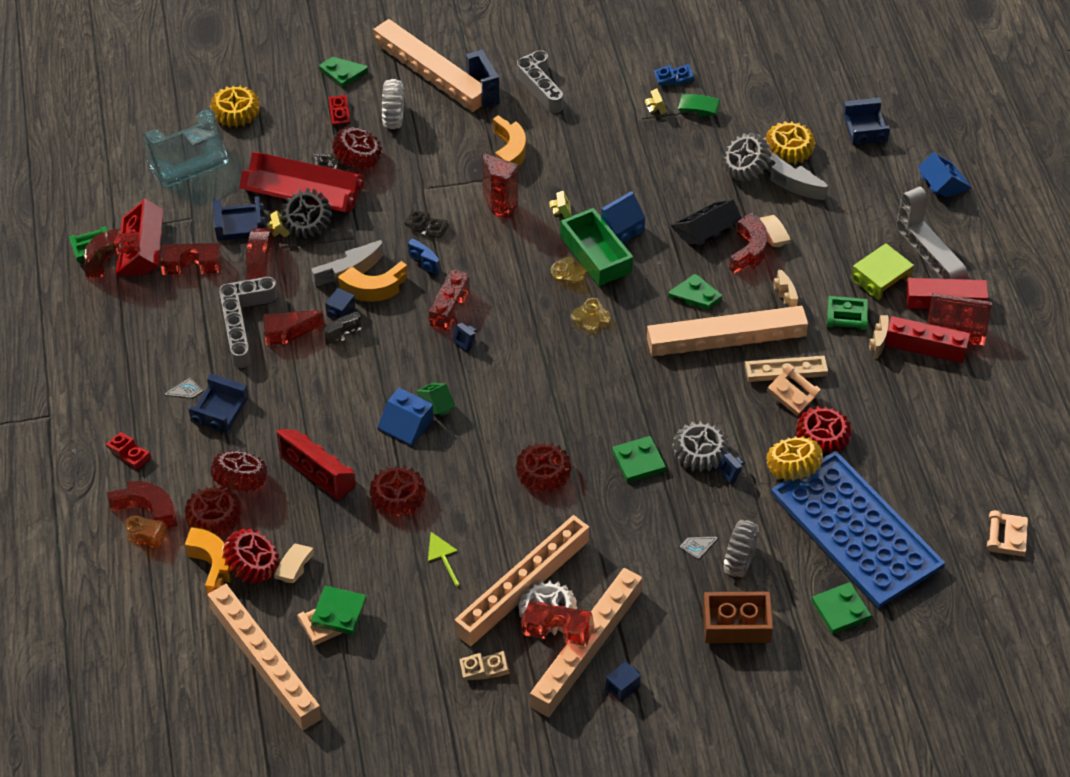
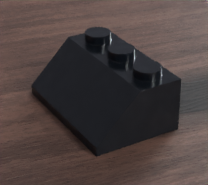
M734 199L716 201L671 224V227L688 245L696 244V246H700L707 242V238H715L721 235L722 230L735 228L737 226L736 223L741 221L742 217Z

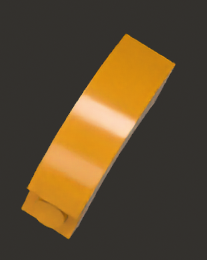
M498 115L493 119V132L503 139L507 145L495 152L496 166L507 175H510L521 166L525 159L526 136L523 128L517 122L510 125L508 121Z
M401 261L388 272L379 276H367L350 267L338 277L339 289L355 295V299L360 301L375 302L386 300L399 293V284L404 283L408 278L407 265Z
M191 527L185 543L187 557L202 559L211 564L212 567L205 584L206 592L209 594L223 586L224 582H231L232 572H229L230 567L224 565L225 559L222 558L224 553L222 549L225 544L215 534Z

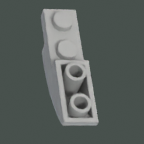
M772 153L770 157L772 162L767 163L768 168H764L771 173L770 180L798 195L819 200L827 198L828 185L824 181L814 176L802 166L794 169L790 164H787Z
M379 240L345 251V258L312 268V279L315 287L332 281L338 286V277L350 267L355 268L362 274L368 271L383 257L382 241Z

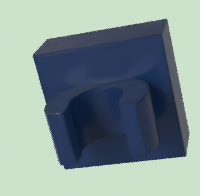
M459 323L456 325L452 341L465 351L470 350L475 340L477 329L473 326L467 327L463 323Z
M731 453L724 454L717 470L729 483L737 480L743 467L742 465L745 462L740 457L734 458Z

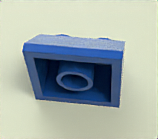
M935 152L918 166L922 173L920 176L924 181L930 183V189L936 195L940 194L944 197H949L972 188L953 162Z
M632 191L602 208L601 218L623 244L645 231V216Z
M398 388L387 401L377 430L412 446L434 420L433 404Z

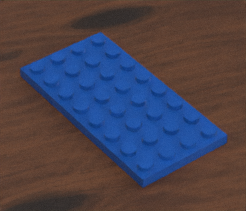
M837 451L824 457L821 469L816 470L815 474H810V477H803L802 480L795 479L794 481L789 479L771 489L770 494L878 609L945 567V562Z

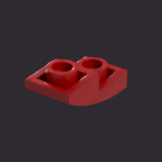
M347 96L328 97L332 126L350 124Z
M122 432L106 444L112 453L135 470L141 468L152 458L150 452L137 446L133 438Z

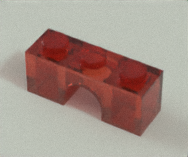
M220 243L162 244L160 264L163 275L182 274L184 265L191 262L200 265L201 274L221 272L222 255Z
M453 269L450 270L429 309L430 326L446 331L449 330L455 319L457 302L463 303L470 290L469 274Z
M529 601L521 620L524 635L545 639L550 629L563 627L566 643L586 647L595 626L592 612Z

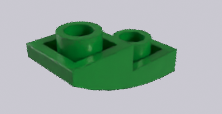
M682 94L678 109L680 113L697 112L700 117L716 116L720 100L705 95Z

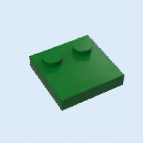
M651 436L612 447L614 458L627 483L665 472L666 466Z
M851 582L812 596L811 602L832 635L871 619L870 612Z
M324 586L311 619V625L353 635L367 600L366 595Z

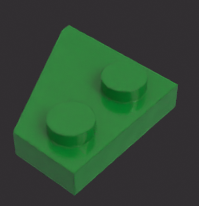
M331 57L319 65V71L339 87L344 88L368 73V67Z
M697 274L692 275L668 292V298L672 300L675 297L685 300L686 304L696 305L706 310L722 301V295Z

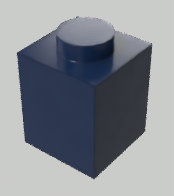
M337 288L325 303L327 317L344 323L356 308L355 295Z
M625 661L606 676L605 688L618 701L622 702L640 687L641 675L637 668L630 666Z

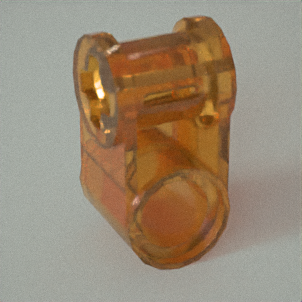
M131 516L125 522V527L128 530L127 539L130 542L155 549L161 547L168 531V526L162 521L142 518L140 516Z

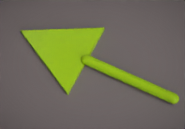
M431 532L428 562L442 558L455 586L458 587L459 582L446 558V555L455 553L458 550Z

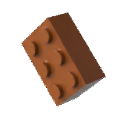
M704 592L703 619L705 643H771L773 625L770 592Z

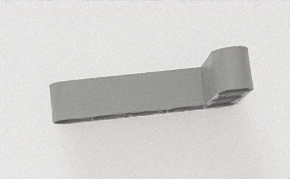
M917 187L903 193L897 217V229L941 279L963 280L967 278L968 272L965 265L923 221L927 203L925 190L922 187Z
M271 277L227 283L220 288L219 292L232 363L237 368H245L250 364L249 348L241 308L271 303L277 299L276 281Z

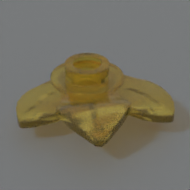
M572 256L561 258L559 262L553 264L550 270L553 277L573 283L583 281V275L587 272L582 265L574 263Z
M588 298L583 303V306L573 310L571 321L582 322L584 329L592 332L599 327L600 322L609 323L610 313L602 308V304L598 299Z

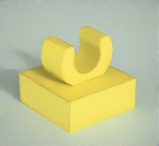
M658 90L650 91L653 98L645 100L650 113L657 111V109H659L661 115L668 112Z
M564 191L556 193L557 200L549 202L550 209H553V214L559 215L562 213L564 218L571 217L570 202Z
M277 211L270 214L272 221L267 224V227L271 229L268 231L269 234L273 237L279 233L284 237L288 236L290 232L284 227L285 223L281 220L283 216Z

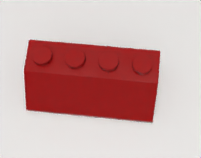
M147 199L142 200L122 217L116 275L118 276L147 275L159 265L163 209Z
M279 429L276 431L280 457L339 501L356 486L354 471L350 467H345L335 456L325 452L322 446L313 443L307 435L292 429Z

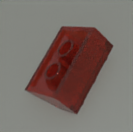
M483 153V196L491 213L509 219L518 206V164Z
M932 293L926 324L970 333L968 343L984 345L992 302Z

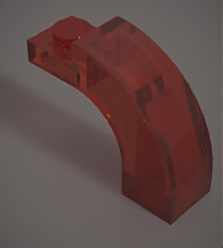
M753 212L738 221L737 235L745 240L748 245L730 256L729 270L734 274L745 269L748 265L755 269L765 257L767 230L761 219Z
M252 228L246 252V280L267 277L268 255L270 248H273L274 229Z
M113 229L94 237L84 251L86 278L105 276V261L113 255L141 252L139 232L119 234L118 229Z
M144 481L127 482L128 489L107 492L111 511L142 507L154 515L157 530L178 526L174 505L170 496L155 484Z

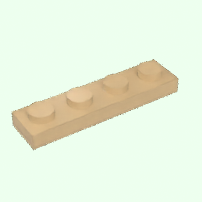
M825 356L745 361L747 381L775 380L789 364L795 367L794 370L804 378L827 376L828 369Z

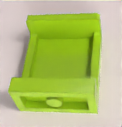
M885 243L853 265L851 278L871 296L880 300L883 291L901 278L905 281L908 278H912L914 265Z

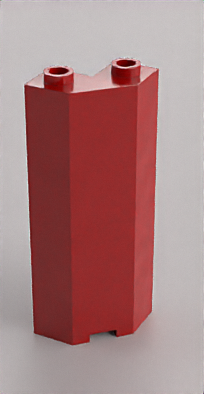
M252 152L249 170H242L239 189L284 199L286 197L292 199V192L297 195L299 194V189L303 193L306 188H309L310 192L315 189L318 193H323L324 198L327 197L329 200L328 204L332 206V209L351 212L360 190L363 189L364 179H362L363 175L265 153ZM307 202V204L315 206L319 205L315 202Z

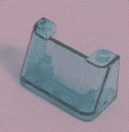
M211 108L197 114V125L165 137L159 130H152L142 134L148 167L162 186L169 187L220 167L228 161L221 132Z

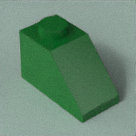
M431 383L416 391L419 398L433 404V413L439 414V416L451 412L450 408L456 406L446 383Z

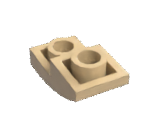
M775 215L757 218V226L765 232V240L773 247H782L784 244L791 243L786 229Z
M778 270L777 278H774L773 281L774 290L778 291L779 298L784 297V304H788V307H796L798 296L795 287L789 277L782 270Z
M880 315L879 324L875 326L873 339L869 340V349L873 351L874 359L879 358L885 346L889 322L888 315Z
M294 544L280 562L274 578L287 583H294L304 573V564L314 556V549Z
M504 651L485 657L478 653L460 659L464 680L488 679L510 674Z

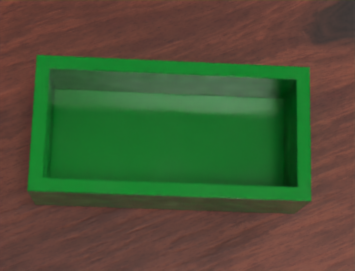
M594 208L560 221V238L598 286L632 273L633 256Z

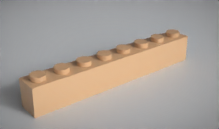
M390 19L373 29L374 43L377 46H380L390 55L396 57L401 63L406 64L414 72L424 77L425 80L430 81L439 90L444 91L452 99L461 103L463 107L474 112L482 106L481 83Z
M803 306L650 325L647 326V341L651 357L664 356L667 354L800 338L806 336L808 322Z
M574 515L570 517L454 619L455 634L471 647L520 603V597L522 594H526L527 588L532 589L533 583L538 586L540 581L544 582L589 542V526Z
M626 568L622 569L531 691L530 707L547 717L551 716L642 592L641 576Z
M225 584L207 594L212 612L302 731L322 720L320 705L228 585Z

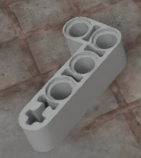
M535 51L520 58L517 61L518 79L549 112L558 113L562 111L563 93L545 74L548 71V54L545 51Z

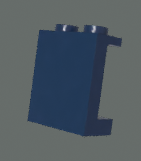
M483 49L466 54V73L481 83L482 107L486 108L500 104L499 76Z
M880 98L844 101L842 115L852 145L888 141L890 127L885 126L880 111L882 103Z
M259 196L255 197V204L222 207L221 199L213 200L217 241L262 236V228L266 227L265 218L261 217L264 214V205L259 202Z
M210 374L207 378V390L196 407L190 406L188 409L190 421L197 425L210 427L215 431L227 433L249 398L247 385Z

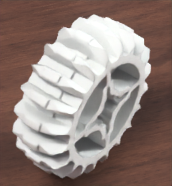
M396 79L386 80L382 91L383 126L389 129L400 128L403 121L404 88L403 83Z
M550 580L548 584L540 581L538 586L533 583L532 589L527 588L526 594L521 595L518 605L520 609L519 616L522 618L523 624L528 625L529 631L535 629L537 634L543 631L545 636L548 632H552L555 636L557 630L563 633L565 627L570 628L571 622H574L577 613V601L573 597L572 590L568 591L566 585L560 587L559 581L555 585ZM560 603L565 607L563 611L558 606ZM532 605L536 606V613L532 611Z

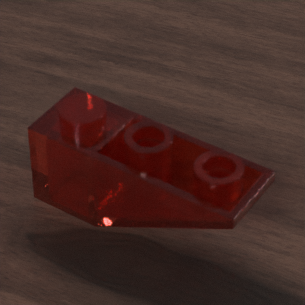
M323 310L264 314L266 345L286 344L323 326Z

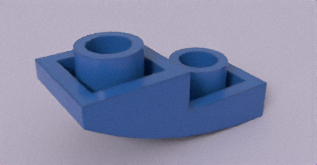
M689 64L673 70L671 65L654 70L658 85L673 86L695 81Z
M411 239L408 242L409 257L421 261L422 269L438 275L440 273L438 257L424 244Z

